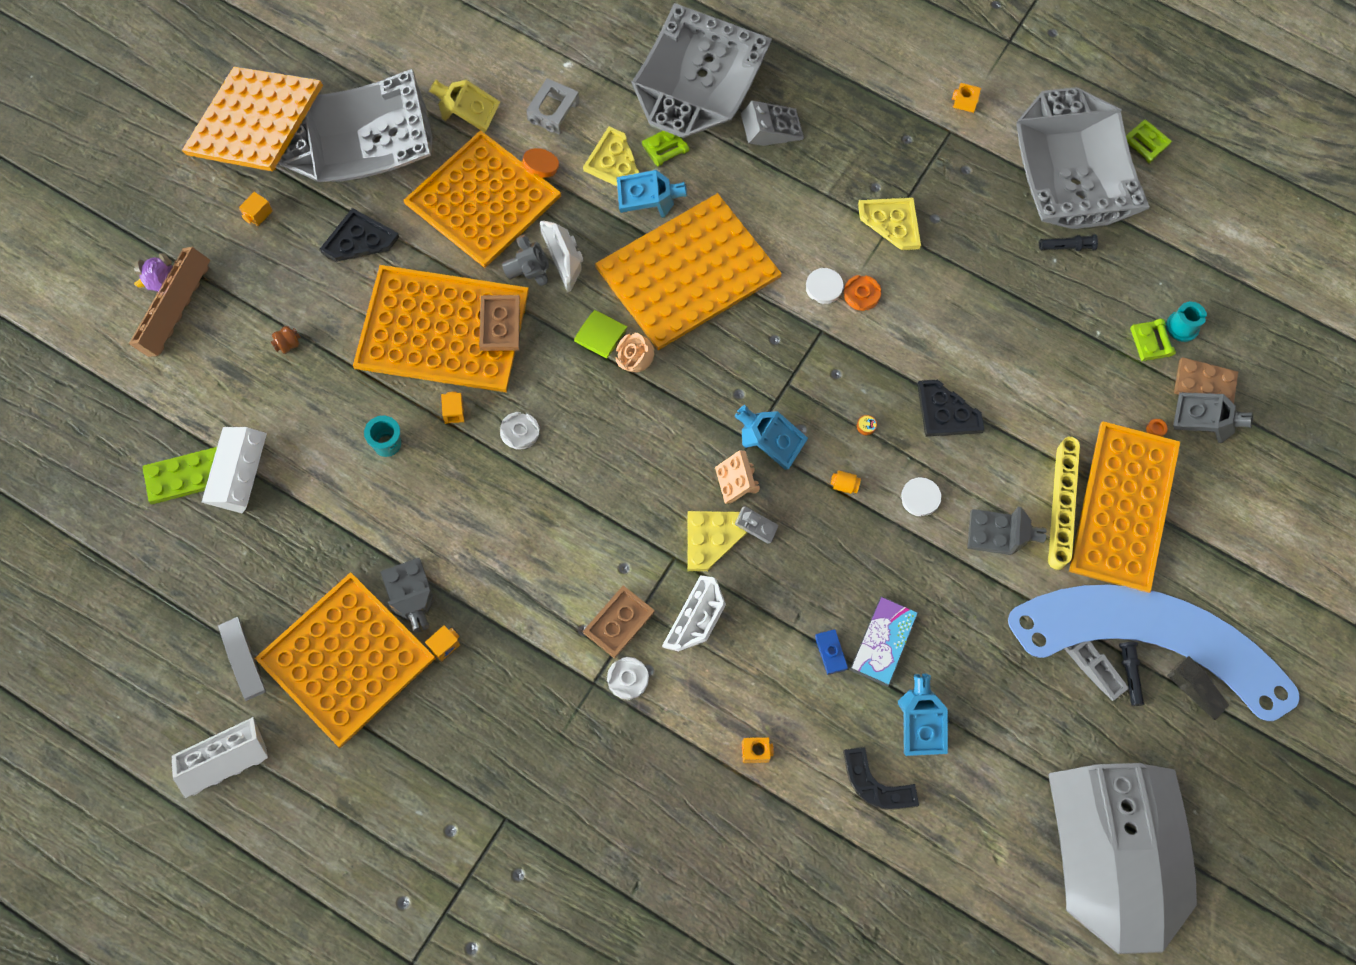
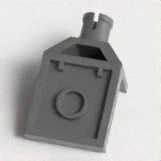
M1179 392L1173 424L1174 430L1215 432L1218 443H1223L1235 433L1236 427L1252 428L1253 412H1237L1236 406L1224 394Z
M1017 507L1012 515L972 509L970 511L967 549L1012 555L1023 548L1028 542L1033 541L1044 544L1046 540V534L1044 533L1047 530L1044 527L1031 526L1032 520L1022 507Z
M420 557L380 571L390 599L388 602L393 612L406 620H410L413 632L415 633L421 632L419 622L423 630L428 629L429 623L425 614L431 608L434 597Z

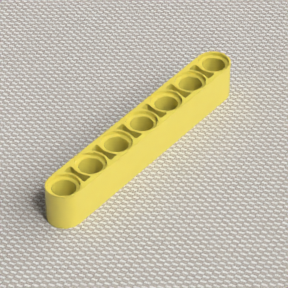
M1066 437L1058 446L1056 452L1048 556L1049 565L1055 570L1063 569L1072 559L1080 451L1079 441L1074 437ZM1064 464H1067L1070 469L1066 468ZM1062 482H1066L1069 487L1064 486ZM1061 500L1066 501L1067 505H1064ZM1059 518L1064 519L1066 524L1062 523ZM1058 537H1062L1065 543L1059 541ZM1056 555L1061 556L1064 562L1059 561Z

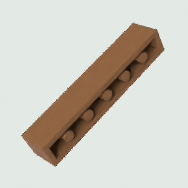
M194 247L182 249L129 345L148 357L158 356L162 353L164 343L173 334V327L181 319L184 307L190 303L193 291L199 287V280L208 271V264L211 261Z

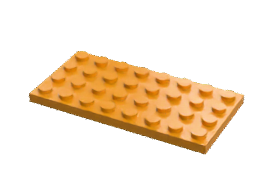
M1104 421L1100 424L1069 572L1147 593L1151 592L1180 447L1179 441Z

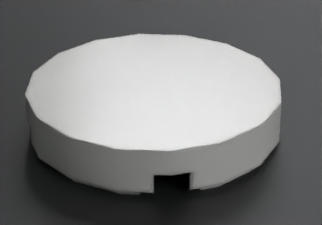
M828 268L814 270L806 281L807 294L811 299H815L821 304H829L836 301L843 290V280L840 275Z
M511 413L501 423L500 436L509 447L526 449L537 441L539 425L536 419L527 413Z
M918 477L911 479L905 484L901 492L903 507L915 516L931 515L937 510L941 502L939 487L927 478Z
M621 658L614 662L608 670L607 682L609 689L621 699L630 700L637 698L644 693L648 686V671L645 665L636 658Z

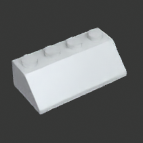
M223 427L202 503L238 513L244 512L247 508L267 433L248 427Z
M252 717L172 755L173 780L185 798L190 795H196L211 785H217L232 775L240 774L244 769L258 765L268 758L267 749L255 719Z

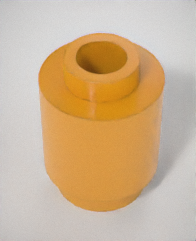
M838 470L837 474L833 473L830 484L833 485L834 490L857 494L861 478H858L855 474Z

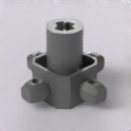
M525 234L519 236L517 243L520 249L516 253V257L502 263L505 275L508 279H512L524 274L527 279L536 277L535 280L540 286L547 284L548 277L545 272L549 268V264L541 245L537 241L529 244L530 240Z

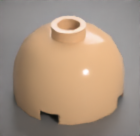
M638 333L626 335L619 342L616 349L619 352L618 358H616L617 364L629 372L638 373L646 370L654 359V347L650 340Z

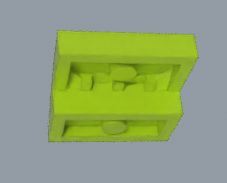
M594 310L574 338V342L608 358L615 350L617 342L626 333L627 326Z

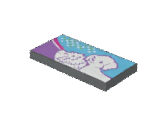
M880 596L850 671L889 687L919 612Z

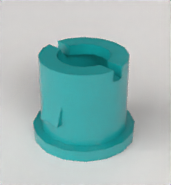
M1185 302L1167 318L1166 330L1177 341H1192L1198 336L1201 326L1205 323L1207 312L1199 303Z
M383 415L371 419L366 424L364 437L368 445L379 456L390 457L400 450L402 445L401 433L396 420ZM386 435L392 436L389 441L379 443L381 437Z

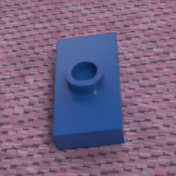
M836 630L816 634L815 638L827 675L847 670L848 667Z

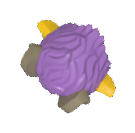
M160 253L158 258L152 257L146 261L139 260L135 262V274L139 275L140 279L134 284L137 287H146L147 290L158 292L172 268V261L165 253Z

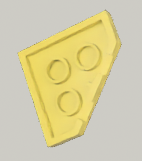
M608 127L583 166V171L617 186V177L639 173L625 133Z
M914 198L859 200L858 207L862 222L901 250L920 249L921 243Z
M688 511L687 571H709L721 557L728 553L748 533L734 525L740 512Z

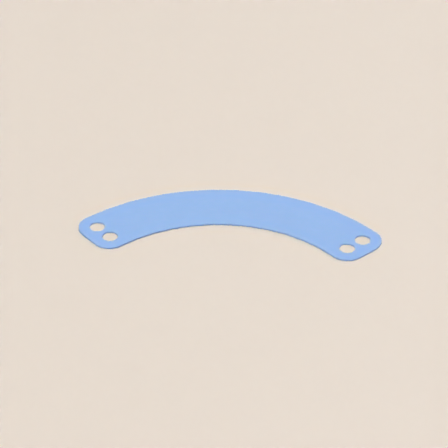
M1084 585L1060 589L1038 596L1015 607L1009 614L1008 623L1010 629L1024 649L1035 657L1045 658L1064 648L1099 639L1137 640L1173 650L1205 667L1224 681L1244 701L1250 710L1262 720L1275 721L1294 709L1299 702V692L1295 684L1253 641L1210 612L1160 592L1151 591L1147 593L1119 585ZM1022 616L1032 618L1034 622L1032 629L1027 630L1020 625L1019 620ZM1034 633L1043 634L1046 638L1045 646H1036L1032 642V635ZM1276 686H1282L1287 690L1288 698L1286 700H1279L1275 696L1274 688ZM1261 696L1271 698L1273 701V708L1271 710H1265L1260 706L1259 698Z

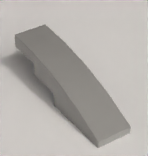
M236 617L218 625L244 700L247 701L265 693L266 690L257 661L253 657L240 619Z
M1090 641L1064 648L1084 673L1112 701L1129 689L1104 654L1100 655Z

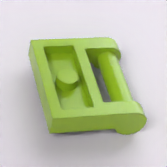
M1145 119L1126 135L1127 143L1145 157V161L1149 164L1169 147L1172 142ZM1134 137L1138 138L1142 143H1144V144H1145L1148 148H1150L1153 152H1152V153L1149 152L1145 147H1143L1140 143H1138V142L1134 139Z
M661 131L642 141L643 148L657 167L681 153L689 152L687 143L681 137L666 131ZM675 146H678L677 148H675V149H673V150H671V151H669V152H667V153H665V154H663V155H659V154H661V153H663V152H665V151H667V150H669V149H671V148H673V147H675Z
M1164 319L1131 326L1130 329L1141 361L1166 358L1176 354L1175 348L1171 346ZM1154 329L1158 330L1164 350L1159 348Z

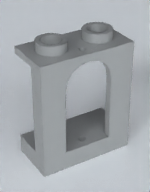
M547 78L526 110L527 120L531 124L541 126L549 132L560 134V125L571 107L576 108L579 104V92ZM546 96L562 102L557 111L549 116L543 115L539 111Z

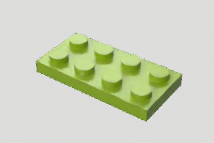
M217 447L143 465L149 503L152 505L205 491Z

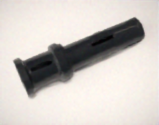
M1092 234V236L1076 235L1072 238L1039 240L1040 251L1074 249L1075 251L1092 249V251H1096L1098 246L1096 234Z
M1138 642L1119 644L1123 656L1121 664L1125 667L1131 706L1144 705L1138 668L1141 660L1138 659L1136 648Z

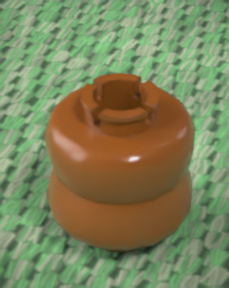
M284 326L280 331L272 334L273 341H271V344L277 352L280 350L283 354H287L291 349L297 348L300 345L298 339L301 337L295 328L291 330L289 326Z

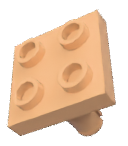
M739 450L715 467L725 503L731 504L746 493L759 492V483L754 481L752 475L755 470L753 468L754 465L749 463L746 451Z

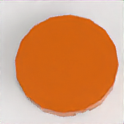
M532 148L523 155L522 164L530 174L534 175L536 173L539 174L538 177L542 178L551 177L556 174L559 161L553 153L545 149Z
M856 275L846 283L843 293L844 299L849 306L856 310H870L880 300L881 287L870 276Z

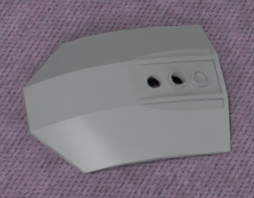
M674 3L654 46L642 67L631 81L649 125L685 138L732 120L760 68L772 39ZM706 57H712L714 60L712 62H706L704 59ZM703 69L708 74L705 77H700L697 74L698 71Z
M410 69L363 87L318 95L282 155L279 164L318 182H342L381 174L431 156L433 137L427 109L414 71ZM382 136L378 143L373 142L375 137Z
M1078 87L1042 91L1017 121L1022 161L1041 221L1070 229L1110 225L1145 211L1150 207L1132 162L1122 120V109ZM1077 179L1081 182V184L1076 185L1075 183L1071 182V180Z
M1142 763L1096 764L1049 773L1063 861L1066 911L1117 954L1162 953L1197 905L1196 875L1191 839L1176 771ZM1121 803H1128L1132 811L1127 812L1123 810ZM1125 824H1133L1136 828V834H1128L1124 828Z

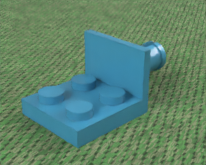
M657 170L617 177L618 201L621 213L657 206L661 218H663L673 207L674 199L687 197L685 182L671 184L669 179Z
M743 405L737 411L738 413L735 414V418L744 424L742 429V445L745 448L758 446L785 470L789 469L808 437L778 411L755 414L746 405Z
M915 674L914 690H909L898 700V705L902 709L904 716L905 756L948 754V709L931 690V675L922 674V677H920V674Z

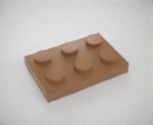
M519 295L481 296L480 351L519 350Z
M1182 357L1179 360L1174 394L1179 395V392L1224 394L1234 404L1238 372Z
M623 585L584 629L583 633L615 659L651 618L655 610Z

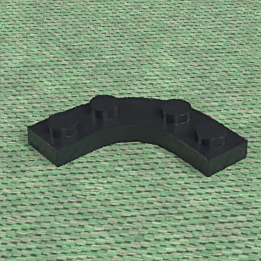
M865 747L845 749L843 751L850 784L858 796L865 802L884 810H898L919 806L915 784L889 787L878 783L873 778L869 769Z

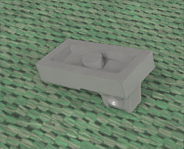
M746 506L742 507L734 524L767 544L772 542L779 526Z

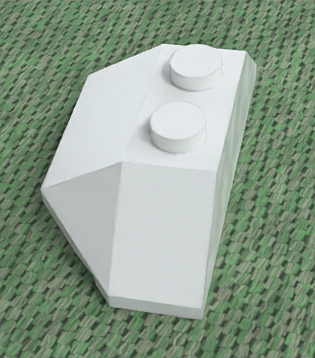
M541 221L540 228L563 284L567 292H570L582 270V254L580 251L577 252L575 238L570 236L567 229L556 223Z
M700 575L662 645L664 648L681 651L707 641L726 606L715 578Z

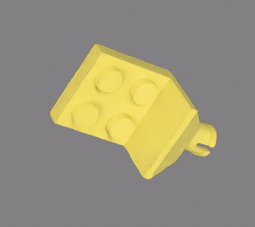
M435 79L429 89L430 93L441 99L438 105L444 121L454 113L483 132L488 129L500 104L499 100L468 80L453 82L447 87Z

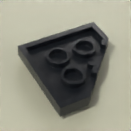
M352 208L319 250L323 255L336 262L386 252L398 240L399 233Z
M939 380L918 381L917 386L925 437L979 434L984 432L982 412L976 408L973 409L965 403L966 400L954 391H949Z

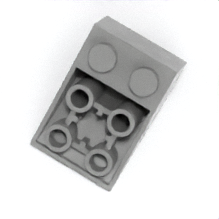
M751 101L741 113L749 144L766 146L804 139L797 111L794 108Z

